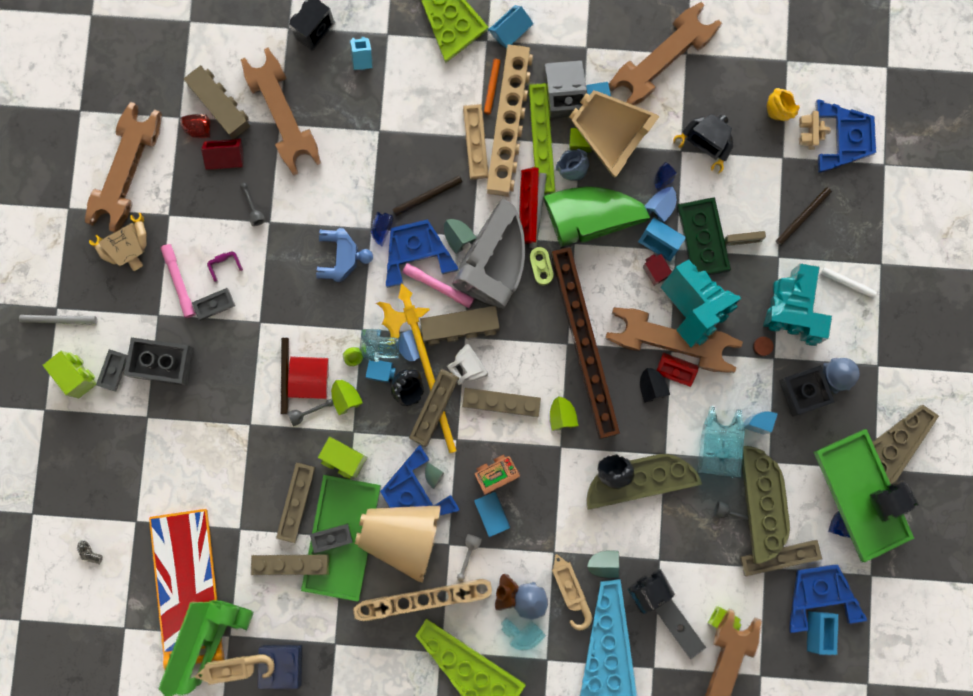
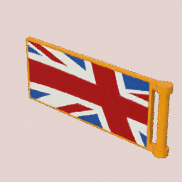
M207 509L149 518L164 670L167 667L170 654L173 651L190 603L217 600ZM222 638L211 662L225 660ZM202 644L201 649H205V645ZM198 655L195 664L202 663L204 655Z

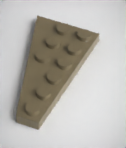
M924 405L917 407L872 441L890 484L897 481L939 417L938 414Z

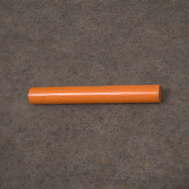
M499 59L493 60L484 107L485 114H491L501 63Z

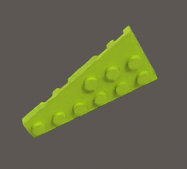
M421 0L445 63L489 29L487 24L466 0Z
M427 618L416 634L417 639L462 696H519L526 686L525 683Z

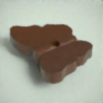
M508 574L501 575L499 587L496 590L495 609L498 611L511 609L516 604L514 598L516 596L515 593L518 592L519 585Z

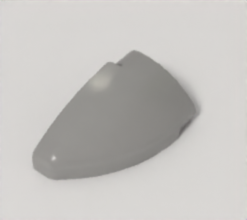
M505 199L500 200L459 266L460 270L452 282V285L461 292L481 302L502 309L505 308L511 295L519 285L525 261L524 233L518 212L513 204Z

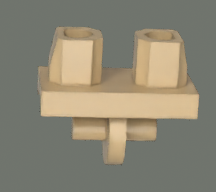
M813 111L810 115H804L799 118V127L809 128V133L800 134L799 145L809 146V150H815V146L819 145V140H825V135L831 133V128L825 126V121L819 122V111Z

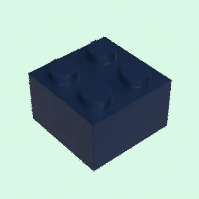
M263 645L259 647V655H266L273 660L274 671L269 677L263 678V674H266L269 668L266 663H258V689H298L302 686V645Z

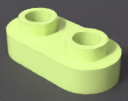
M537 247L530 253L534 278L538 284L548 285L553 280L554 275L550 257L546 249ZM541 255L543 259L541 261H537L536 256ZM542 273L547 274V278L542 279L540 275Z

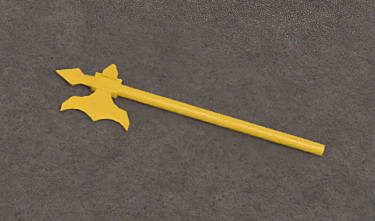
M401 283L398 298L403 300L404 312L395 311L390 303L378 302L375 304L379 305L384 311L382 325L389 329L391 335L388 345L393 344L400 337L399 331L403 323L407 322L411 326L431 391L435 378L418 326L419 318L423 317L430 309L415 308L410 299L413 293ZM444 411L439 421L448 451L453 453L456 452V447Z

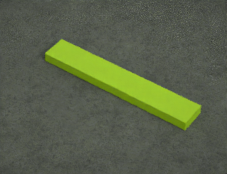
M547 83L529 85L534 167L539 168V173L547 174L544 194L555 193Z

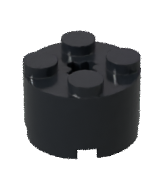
M904 480L893 482L887 486L888 489L878 490L870 494V501L881 522L888 521V516L890 515L895 518L919 505L908 483H905Z
M661 569L651 574L652 577L643 576L636 581V584L627 589L636 606L643 614L660 607L659 604L662 602L666 603L675 596L674 590Z

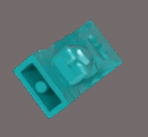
M689 259L676 266L660 287L686 318L676 331L690 348L696 344L699 346L704 344L709 339L707 336H710L717 330L715 326L729 318L728 314L738 307L736 304L741 299L739 295H735L728 290L724 291L716 282H712L706 271L698 272L696 266Z
M800 263L791 270L790 277L780 278L773 282V297L771 298L770 308L767 309L764 327H769L768 330L779 332L780 329L787 330V333L792 335H799L801 333L800 341H805V344L810 346H817V344L829 339L832 316L813 312L820 267Z

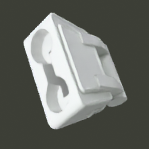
M466 344L457 353L454 362L447 365L450 373L459 377L458 385L464 383L465 380L474 381L488 376V372L469 344ZM459 365L465 372L463 376H461L460 372L456 368Z

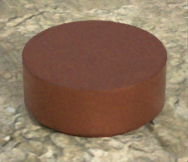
M759 337L753 344V350L759 356L769 355L774 347L772 340L768 337Z

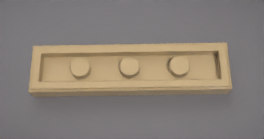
M482 104L463 106L470 180L488 178Z

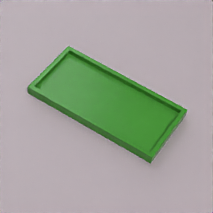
M867 429L814 452L861 562H867L914 539L904 514L896 518L890 515L888 516V521L881 522L870 501L871 493L888 489L887 486L890 482Z
M323 475L312 533L349 524L353 543L314 553L312 542H310L308 555H329V575H304L301 591L360 601L368 552L359 548L355 544L357 533L362 532L363 526L359 525L362 514H366L367 509L377 508L381 485Z

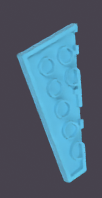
M620 579L600 582L580 696H637Z

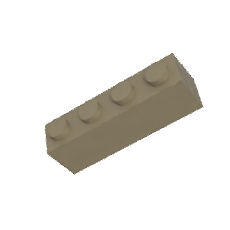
M200 65L183 79L229 136L235 139L250 127L247 122L249 117L243 110L239 112L236 108L238 104L232 96L228 98L224 94L226 89L220 82L215 83L213 73L209 69L205 70Z
M496 306L420 318L423 341L428 343L429 346L440 344L439 341L443 340L456 342L461 337L474 339L479 334L492 336L496 335L497 331H500Z

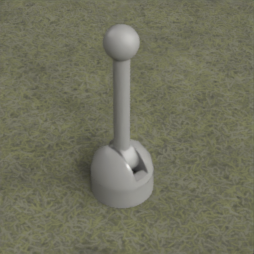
M467 534L465 544L469 549L461 573L457 576L458 581L465 579L464 573L471 552L480 546L482 538Z

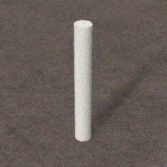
M825 267L820 273L871 298H874L876 295V291Z

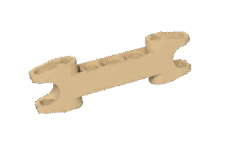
M478 579L365 600L353 608L355 619L367 621L485 599L492 594L491 582L486 579ZM484 584L487 586L488 591L480 594L477 591V586ZM460 589L467 592L465 596L459 594ZM440 591L448 593L449 598L447 601H440L438 599ZM422 594L427 595L429 598V603L426 605H422L418 601L419 596ZM401 598L409 600L408 608L403 609L400 607L399 600ZM383 603L385 606L388 605V609L386 611L385 608H381V605ZM362 606H367L369 608V615H365L362 613Z

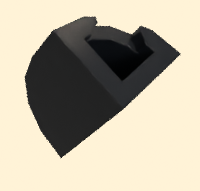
M646 368L640 377V389L644 403L651 402L655 398L669 396L668 385L660 372L653 368Z

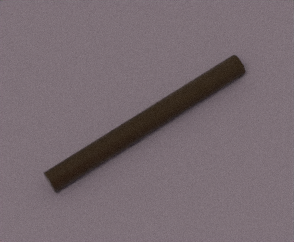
M459 175L394 208L393 211L397 216L463 181Z
M826 187L776 240L778 245L781 246L832 193L831 189Z
M281 338V414H288L289 338Z

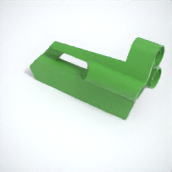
M220 600L190 603L158 690L164 696L185 695L195 690L197 686L201 685L202 680L195 677L190 678L202 644L205 645L206 652L198 673L205 667L206 663L211 662L226 627L230 626L236 630L241 628L247 631L254 612Z

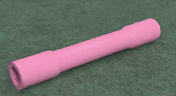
M163 245L160 249L171 274L185 318L193 317L196 314L182 280L172 245Z
M409 263L403 269L402 273L421 281L467 308L471 307L474 301L473 297L444 284Z

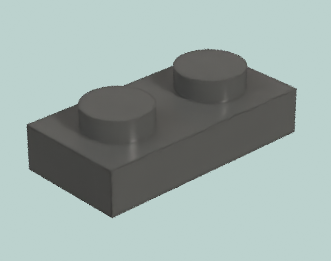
M228 288L192 302L200 321L235 307Z
M109 349L96 386L116 392L128 355Z
M349 524L310 534L314 553L353 543Z

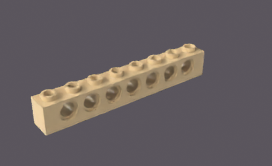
M507 46L486 189L487 194L509 197L510 191L514 190L515 180H511L512 173H516L517 162H514L515 155H519L520 144H517V137L522 135L523 126H519L520 119H524L525 108H522V103L527 100L528 90L524 89L525 83L529 84L530 72H527L528 65L532 66L533 54H530V47ZM515 65H521L523 68L521 70H516L513 67ZM517 82L520 86L513 88L511 84ZM510 100H515L518 104L515 106H511L508 104V102ZM507 118H513L515 122L513 124H508L505 120ZM511 136L512 141L505 142L503 137ZM502 154H508L510 158L508 160H502L500 156ZM499 172H505L507 173V177L499 178L497 174Z

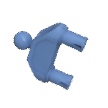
M339 228L337 231L320 229L319 241L336 242L337 255L334 268L317 267V279H333L336 282H341L357 267V260L364 264H368L373 260L372 251L363 249L358 252V247L344 228Z

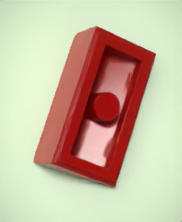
M663 352L656 370L665 378L691 387L699 367L696 364Z

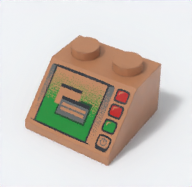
M502 455L494 459V464L488 466L486 463L476 468L478 472L475 473V476L485 495L520 477L510 456L505 457Z

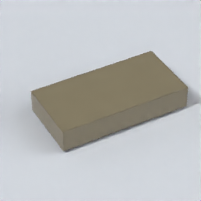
M765 231L727 235L724 238L725 245L759 243L766 238Z

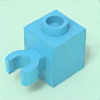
M362 37V39L357 40L352 38L350 46L354 70L372 68L369 38L365 39V37Z

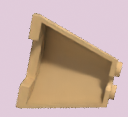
M593 90L590 95L585 94L580 101L582 104L579 110L575 108L569 118L572 119V123L609 173L615 178L659 116Z
M441 506L367 509L366 514L361 516L359 525L363 526L361 533H357L355 544L362 550L422 583L435 537Z

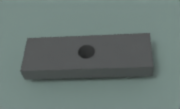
M672 599L654 609L690 659L707 648ZM678 625L683 626V630L680 632L677 631Z

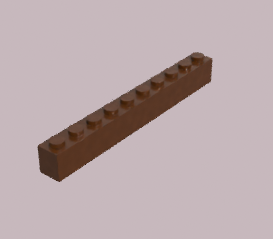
M571 247L552 251L551 258L598 437L603 439L618 435L620 431Z

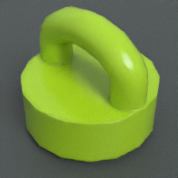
M351 347L343 353V359L346 365L357 366L362 362L363 355L359 348Z

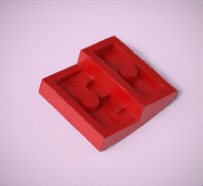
M291 356L289 362L288 397L326 399L329 358Z

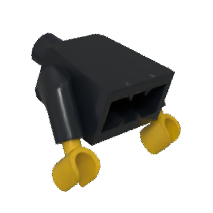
M709 114L706 118L692 119L682 130V134L674 137L673 144L677 139H681L682 143L678 148H682L685 143L684 139L688 137L687 141L713 159L719 158L718 162L711 166V170H713L715 165H719V174L724 169L723 162L727 161L733 150V137L730 135L732 127L727 124L729 120L725 115H719L717 118L715 115Z

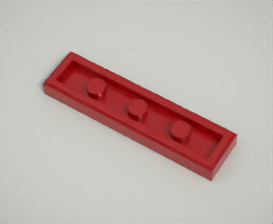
M537 167L521 170L519 218L525 244L536 242L539 168Z

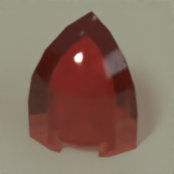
M206 114L186 115L180 118L181 127L186 134L195 138H210V119Z

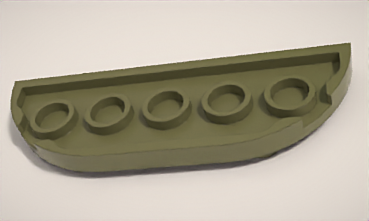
M741 446L740 452L754 564H759L776 557L789 538L790 520L785 481L779 465L775 460L773 461L766 455L763 450L751 446Z
M657 454L630 460L634 468V480L621 489H613L603 484L598 474L594 477L587 492V510L702 485L696 470L677 456Z

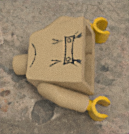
M140 212L137 220L131 215L130 218L133 223L102 239L95 235L97 237L96 243L89 240V243L95 247L101 259L113 265L118 264L119 266L128 262L133 271L143 266L137 256L144 253L147 233L143 223L144 217Z

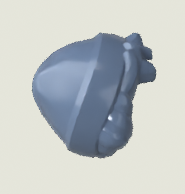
M581 149L565 151L557 162L556 171H559V174L567 180L583 179L589 167L587 152Z
M832 358L831 362L823 364V372L830 391H833L835 394L840 391L850 390L859 379V368L851 359Z
M535 582L520 585L514 598L516 601L514 608L519 616L527 619H537L544 616L548 607V599L543 587H538Z

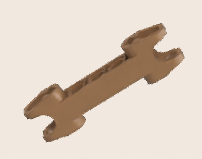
M702 2L685 10L673 22V26L677 30L637 66L628 61L618 70L613 79L608 83L610 92L620 86H625L632 93L626 103L635 106L643 102L656 89L651 81L692 45L698 51L709 43L713 35L721 27L722 22L716 20L710 25L700 23L697 16L705 6Z
M268 47L264 49L266 62L260 68L251 67L246 58L240 60L244 77L252 94L261 91L283 138V141L275 144L280 157L294 176L298 174L296 160L300 155H310L316 165L321 164L318 146L310 129L301 132L279 85V82L287 78L279 61Z
M132 102L129 103L117 123L116 135L122 137L103 189L102 191L94 189L87 202L85 223L93 226L100 215L109 213L111 216L109 230L113 233L121 229L131 211L132 201L125 198L145 145L153 147L160 134L162 119L160 111L154 110L146 121L137 122L138 106Z
M613 308L612 314L624 320L626 330L622 333L607 332L605 339L634 351H640L642 343L700 358L698 367L712 372L735 373L736 367L724 361L722 351L725 347L740 348L742 347V341L724 332L715 331L710 336H707L709 339L701 346L696 344L690 348L676 329L648 322L649 313L634 308Z
M727 610L715 633L713 644L721 647L705 696H731L744 655L753 658L756 654L762 623L760 619L754 618L748 629L738 631L733 628L734 610Z

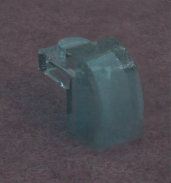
M362 329V356L375 362H379V358H399V338L381 337V329Z
M507 617L501 622L503 626L501 630L509 638L511 636L514 637L509 642L510 645L518 650L532 649L546 636L532 620L521 631Z

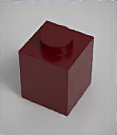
M653 254L645 259L646 263L643 265V268L654 286L666 280L672 271L662 254L658 256Z

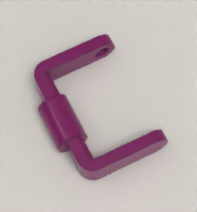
M224 252L215 256V259L208 261L207 266L215 282L218 280L212 265L221 263L234 256L239 270H243L235 252Z

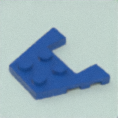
M816 100L815 105L816 111H819V118H836L837 154H819L818 173L872 156L876 153L875 116L853 109L848 110L837 104H828L824 100Z
M428 219L391 228L387 263V288L403 284L399 265L438 256L442 275L459 271L458 266Z
M421 445L415 449L382 488L380 493L390 508L441 506L439 516L459 511L460 509L451 495L433 505L414 475L413 470L429 461Z
M838 564L797 570L789 625L790 633L809 630L805 609L844 603L849 624L867 621L866 615L862 612L860 604L851 592L850 586Z

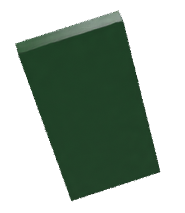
M715 197L678 204L677 208L682 231L686 237L685 245L688 258L696 266L697 271H706L708 275L730 271V262Z

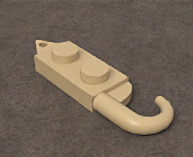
M555 554L552 572L565 603L570 610H582L585 618L584 623L581 625L575 624L573 620H570V624L576 630H585L592 622L591 611L571 563L566 562Z
M266 655L244 656L206 663L205 667L195 675V678L208 682V685L246 679L253 674L254 664L266 663L268 665V672L262 676L267 678L274 671V663Z

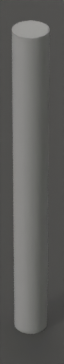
M539 173L536 242L529 244L531 249L537 248L546 173Z
M20 315L19 322L96 324L97 317Z

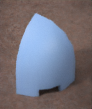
M667 187L656 193L645 205L648 213L653 211L658 215V220L665 222L676 206L677 198L674 188Z
M412 329L401 333L400 337L395 341L397 347L406 360L415 361L420 355Z

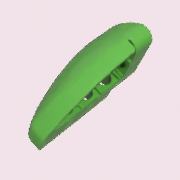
M575 187L544 196V202L560 247L578 242V238L580 242H586L650 220L647 208L643 203L611 189Z

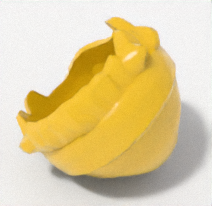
M780 88L774 89V92L769 95L767 102L768 116L774 120L788 121L798 115L800 106L795 104L792 92Z

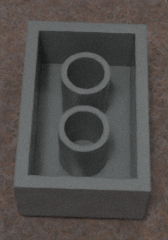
M131 337L124 375L130 378L187 386L194 348L189 345Z

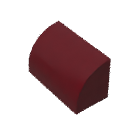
M241 139L204 141L201 151L205 170L243 167Z

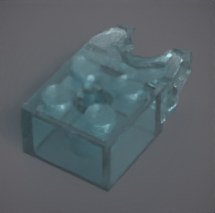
M709 407L708 416L702 429L697 473L733 478L741 476L745 434L742 410H736L732 423L729 426H724L717 420L715 407ZM722 451L724 454V458L720 461V457H717V453H721Z

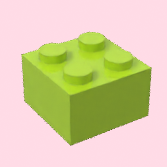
M61 350L43 364V367L67 396L79 399L96 386V382L93 380L95 379L94 374L89 369L86 370L82 364L84 362L77 354L73 355L71 352L67 353Z
M331 437L328 438L318 456L322 460V465L333 470L335 467L338 468V473L349 479L358 476L368 458Z

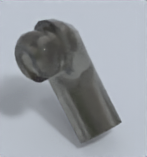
M82 540L77 544V551L83 561L95 564L102 562L103 555L93 553L87 541Z

